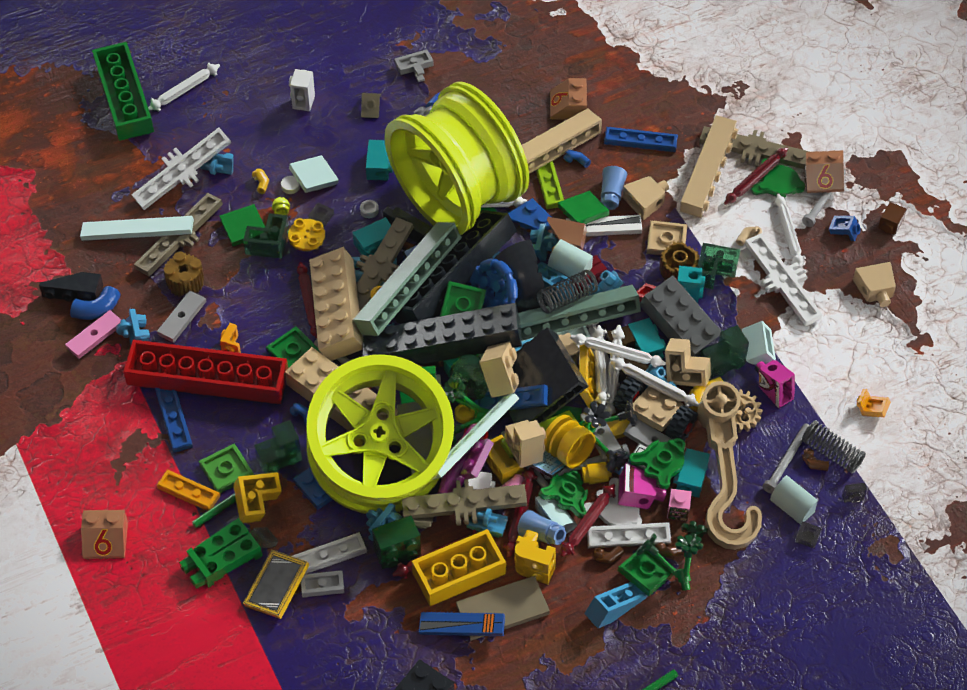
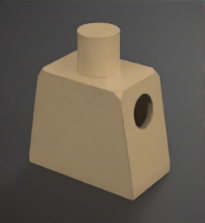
M648 176L624 185L622 197L644 220L664 204L665 191L669 190V185L665 180L656 183L652 177Z
M887 262L856 268L853 281L867 302L878 301L880 307L890 305L891 301L889 298L893 297L895 291V280L891 263Z

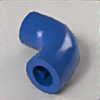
M105 286L99 297L95 300L83 301L75 299L71 305V317L82 320L98 319L109 310H113L121 294L116 288Z

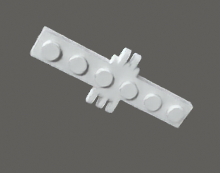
M217 128L184 155L177 148H174L175 157L171 152L167 154L171 159L170 161L166 157L161 158L167 165V168L132 194L133 198L145 210L180 182L183 185L187 183L191 188L193 186L190 181L191 178L195 183L199 182L195 176L198 174L196 170L231 144L230 139L220 128Z
M762 233L747 239L745 246L767 274L765 280L761 282L762 287H766L765 291L767 293L775 291V293L780 292L805 326L821 320L822 313L799 284L808 278L806 274H803V270L799 268V265L794 263L786 267Z

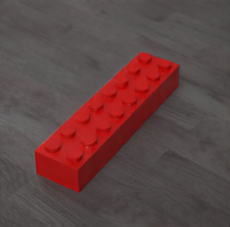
M133 340L124 368L126 384L131 386L281 404L286 386L285 371L288 369V362L286 358Z

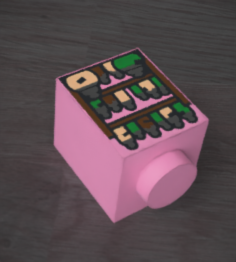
M671 489L667 519L688 521L692 491Z

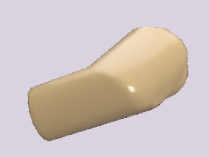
M759 226L744 228L736 239V244L743 246L747 239L761 234L762 229Z

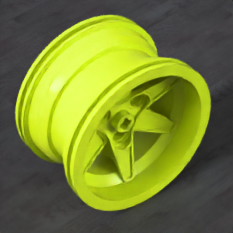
M455 82L443 89L438 96V100L435 101L429 114L425 117L418 114L401 115L386 126L385 147L394 174L410 201L433 226L437 222L455 223L460 235H462L474 226L476 219L480 215L482 205L485 203L512 202L522 196L528 189V163L514 129L495 103L471 84Z
M369 355L344 363L332 371L319 385L313 395L307 414V456L316 481L327 495L350 510L366 514L368 510L376 511L378 508L384 511L389 504H394L396 512L402 511V499L428 495L440 479L433 478L441 470L448 457L454 434V419L450 402L441 385L429 372L404 358L391 355ZM367 387H380L371 411L348 395ZM396 390L414 399L422 410L395 416ZM337 407L354 430L326 442L325 432L327 423L333 410ZM384 412L388 415V418L380 420L377 414ZM430 424L432 444L429 455L425 460L404 438ZM358 438L365 441V444L361 447L354 444V441ZM391 445H397L399 446L400 451L398 453H392L389 450V447ZM364 453L363 483L344 473L334 462L332 456ZM387 457L415 471L411 476L397 483L377 485Z

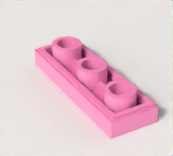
M109 310L66 343V348L80 359L115 332L116 326L120 324L121 319Z

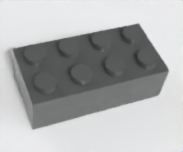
M671 276L647 293L640 303V307L669 340L670 338L690 340L692 357H698L712 347L723 334L674 276Z

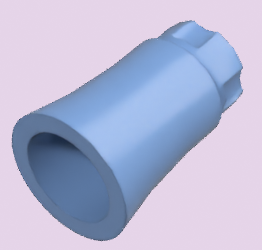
M607 166L602 170L601 202L609 210L619 206L623 186L628 175L626 170L618 166Z
M531 510L526 511L518 523V534L521 537H524L526 530L538 533V541L554 545H560L566 537L564 526L546 519Z

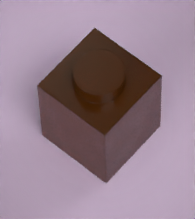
M889 202L881 216L878 229L896 235L904 221L907 209Z

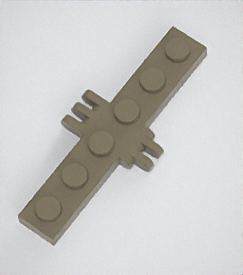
M704 126L699 144L704 145L711 129L710 127ZM754 130L752 135L744 136L737 134L736 139H732L731 143H733L731 152L742 154L741 163H744L745 159L748 158L747 164L751 165L752 160H755L754 166H758L760 159L769 158L771 155L776 154L779 148L788 147L786 157L780 159L779 163L801 169L806 167V152L810 151L766 141V138H763L765 132L761 131L760 136H756L758 130Z
M207 193L184 215L193 216L192 234L162 236L134 264L135 269L150 276L180 246L184 247L186 245L192 248L194 246L193 242L197 243L199 241L195 231L223 205L222 200Z
M396 217L375 254H370L368 257L361 255L359 258L361 261H357L356 266L361 268L360 271L363 273L357 283L360 311L371 299V290L376 286H380L382 281L386 282L399 267L393 264L414 228L412 223Z
M464 479L465 487H461L460 480H456L457 488H453V492L402 499L403 516L411 515L413 519L455 514L457 526L461 525L460 518L463 517L465 525L469 524L468 517L471 516L473 524H476V512L486 511L487 508L497 510L527 506L525 484L473 490V486H469L468 480Z

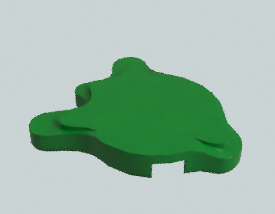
M776 165L759 180L761 182L751 188V192L754 195L771 194L777 197V194H780L781 197H786L787 194L802 193L805 190V183L792 168L785 165Z
M679 438L668 440V442H659L657 440L648 445L644 451L630 454L629 462L632 465L646 466L644 476L656 479L661 489H668L671 478L677 475L684 466V449L686 444Z
M571 470L564 473L563 476H558L557 474L550 480L548 487L541 488L538 493L540 498L544 500H556L558 502L557 506L560 509L571 510L578 518H583L586 514L584 502L587 499L588 490H584L582 487L583 481L581 480L580 473Z

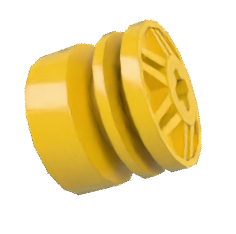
M569 415L557 417L545 431V451L553 457H557L568 468L574 469L580 466L594 449L595 435L584 426H580Z

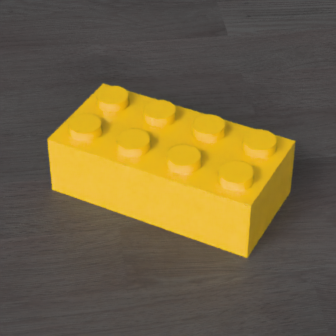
M486 529L412 560V573L428 604L432 606L505 575L506 561L489 530Z

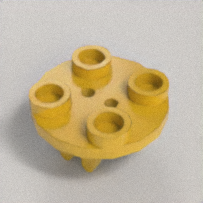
M296 219L288 231L290 244L295 249L301 251L318 249L325 240L323 223L312 219Z

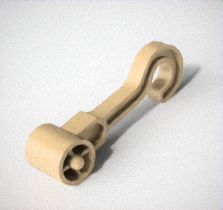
M718 381L706 387L697 409L698 420L707 429L709 447L715 450L720 483V493L713 500L706 513L705 527L708 528L707 533L716 544L726 549L736 550L747 547L755 540L761 528L762 514L758 507H749L744 515V526L739 529L727 527L722 519L723 513L730 507L737 493L733 446L738 439L735 416L740 406L741 397L739 391L732 384Z

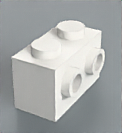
M295 69L293 76H290L289 79L292 107L297 110L310 111L315 97L313 72Z

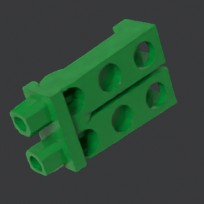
M237 518L194 549L190 548L187 550L188 556L180 561L179 564L185 574L193 569L197 571L190 576V580L195 588L205 584L211 587L215 581L220 580L228 572L253 558L257 560L262 557L260 545L249 533L242 521Z

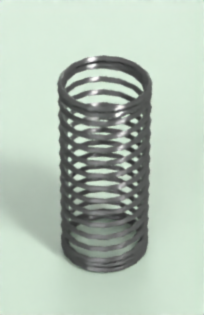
M586 269L538 291L537 300L541 309L549 314L560 307L562 308L567 304L595 293L598 290V283L594 274ZM585 273H587V274L591 277V279H592V281H593V283H594V286H595V290H594V291H593V287H592L591 281H590L589 278L585 275ZM585 277L589 281L591 288L588 286ZM578 280L583 287L584 293L579 286ZM575 283L577 284L580 290V294L576 289ZM571 284L573 285V287H574V289H575V291H576L577 296H576L575 293L573 292L572 287H571ZM568 286H569V288L571 289V292H572V294H573V297L571 296V294H570V292H569V290H568ZM564 288L567 290L569 298L567 297ZM560 289H561L562 292L564 293L565 298H566V301H565V299L563 298ZM557 291H558V293H559L560 296H561L562 302L560 301V299H559V297H558ZM542 293L544 294L545 301L548 307L550 308V311L546 308L543 302ZM550 295L552 296L555 305L553 304V302H552V300H551V298H550Z
M817 420L813 421L804 432L802 442L809 444L810 447L813 446V449H816L817 452L820 451L825 457L828 456V459H832V462L835 461L839 466H843V469L847 468L849 473H854L863 462L866 453L864 451L860 452V448L856 450V446L852 448L853 444L848 446L849 441L845 442V438L841 440V436L838 438L837 434L833 436V431L830 432V429L826 430V426L822 428V424L819 425Z

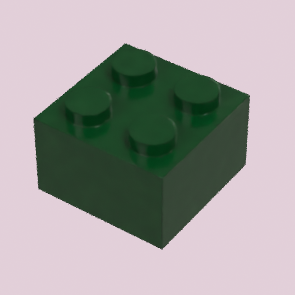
M411 515L372 529L373 547L382 569L393 568L400 562L410 561L421 556L420 534Z

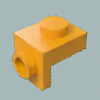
M229 323L228 327L222 331L220 339L222 351L241 353L240 345L236 342L238 338L237 325Z
M862 389L860 396L857 398V407H859L862 416L884 418L891 403L889 397L870 396L867 389Z

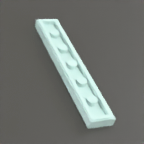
M193 216L83 222L80 237L83 241L192 234L194 219Z
M515 393L504 396L450 450L443 467L433 479L441 478L519 399Z

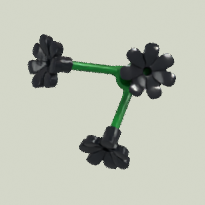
M631 400L626 403L624 412H620L610 417L608 411L604 412L606 408L604 404H600L597 407V402L593 401L590 404V408L585 407L583 411L587 415L584 418L585 421L578 422L580 426H584L594 433L598 426L604 427L607 422L627 419L632 427H635L638 420L637 415L633 414L634 409ZM595 436V443L606 453L607 460L609 461L606 469L610 473H613L616 468L618 471L621 470L623 467L622 463H627L629 460L626 457L628 453L625 450L617 451L616 453L608 450Z

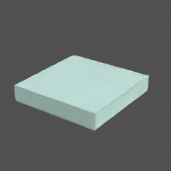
M322 155L289 164L290 171L305 193L338 184L339 179Z

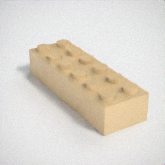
M344 247L309 260L318 348L331 361L363 349V335L360 334L353 321L360 312L354 259Z
M311 347L285 371L286 383L311 403L319 385L339 366ZM364 388L348 396L371 411L377 394L369 388ZM336 407L330 417L348 431L354 430ZM395 408V416H398V410ZM380 412L377 414V417L380 420H386L388 415Z

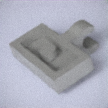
M427 49L394 59L400 75L414 72L418 82L425 81L423 69L434 66L433 59Z

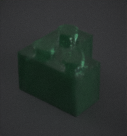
M269 213L266 228L247 226L243 239L245 255L282 259L289 231L288 215Z
M709 243L702 244L697 268H702V276H705L704 288L713 289L716 274L735 278L740 249Z
M738 325L721 331L719 343L701 350L700 357L710 358V377L722 376L730 370L739 369L745 365L749 341Z
M290 420L271 427L273 438L254 445L256 457L264 474L276 472L280 468L294 465L302 460L299 437Z

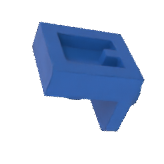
M834 216L829 227L830 234H848L851 241L856 240L861 230L855 216Z

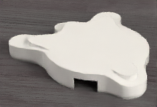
M611 478L609 486L612 484L616 485L615 494L617 496L609 498V503L601 512L599 518L609 526L642 524L639 508L618 505L619 479ZM603 489L597 491L596 497L603 493ZM594 502L584 504L586 512Z

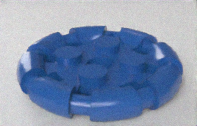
M492 258L482 261L480 266H477L473 271L469 281L472 287L478 288L480 285L481 289L486 290L482 309L515 303L516 298H518L516 279H513L512 270L506 263L498 259Z

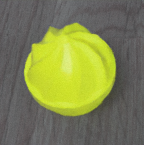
M284 197L274 199L272 204L274 214L285 216L289 213L290 203Z

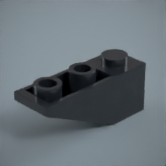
M80 272L40 282L39 284L42 297L64 299L66 301H74L75 299L83 301L95 300L99 297L104 286L101 274Z

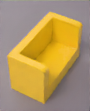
M499 435L491 440L494 444L486 462L503 485L515 474L522 475L523 467L520 468L514 458L508 456L500 444L504 437Z

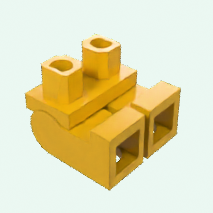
M526 530L524 537L518 536L516 540V572L527 578L535 576L537 581L548 585L556 568V548L547 546L546 550L540 549L537 542L538 533Z

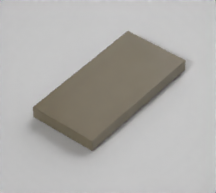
M535 576L456 602L459 613H504V629L550 614ZM469 636L470 641L475 640V639H478V638H481V637H484V636Z

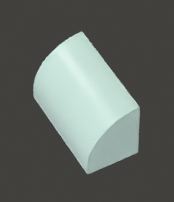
M560 239L550 255L548 266L571 277L586 269L590 271L593 256Z
M763 321L742 329L745 356L748 363L756 365L763 361L767 364L772 360H776L772 332Z
M787 475L776 486L770 498L773 503L801 525L815 512L818 502L815 497Z
M540 496L536 497L535 509L540 516L564 526L566 534L575 529L577 526L576 522L566 509H560L557 506L558 502L556 500H544Z

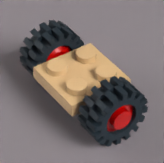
M628 376L627 380H624V383L621 384L620 389L617 391L613 406L624 412L626 403L631 400L634 409L633 414H636L638 419L661 432L666 428L665 435L673 440L679 438L685 441L695 426L698 413L650 386L645 390L646 385Z

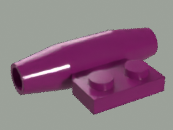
M471 424L470 427L467 429V431H466V432L464 433V435L462 436V438H463L476 424ZM483 435L442 476L437 494L453 492V488H457L456 480H460L462 487L464 479L477 478L494 443L489 439H484Z

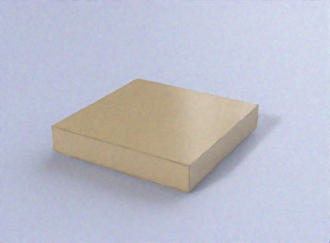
M650 220L647 254L661 255L663 250H666V247L669 248V245L673 244V242L677 243L679 241L681 243L683 241V243H686L687 224Z

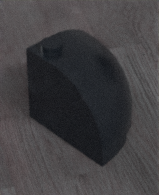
M529 239L507 247L494 257V259L506 263L513 272L512 276L513 279H516L518 298L515 300L518 313L541 308L537 300V293L545 288L541 272L538 273L536 262L538 260ZM542 293L543 302L545 306H548L545 301L544 294Z

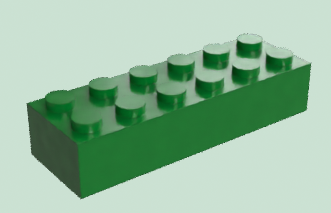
M127 42L92 50L96 69L119 141L154 132L152 118Z

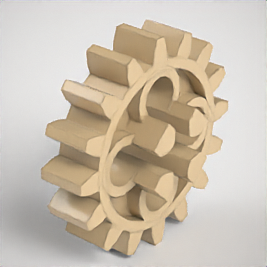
M742 389L739 390L741 401L735 416L736 428H738L739 433H741L743 428L747 432L750 430V426L755 428L757 422L761 419L759 415L763 412L762 409H759L761 402H755L757 396L751 398L749 396L750 392L748 391L746 394H743Z

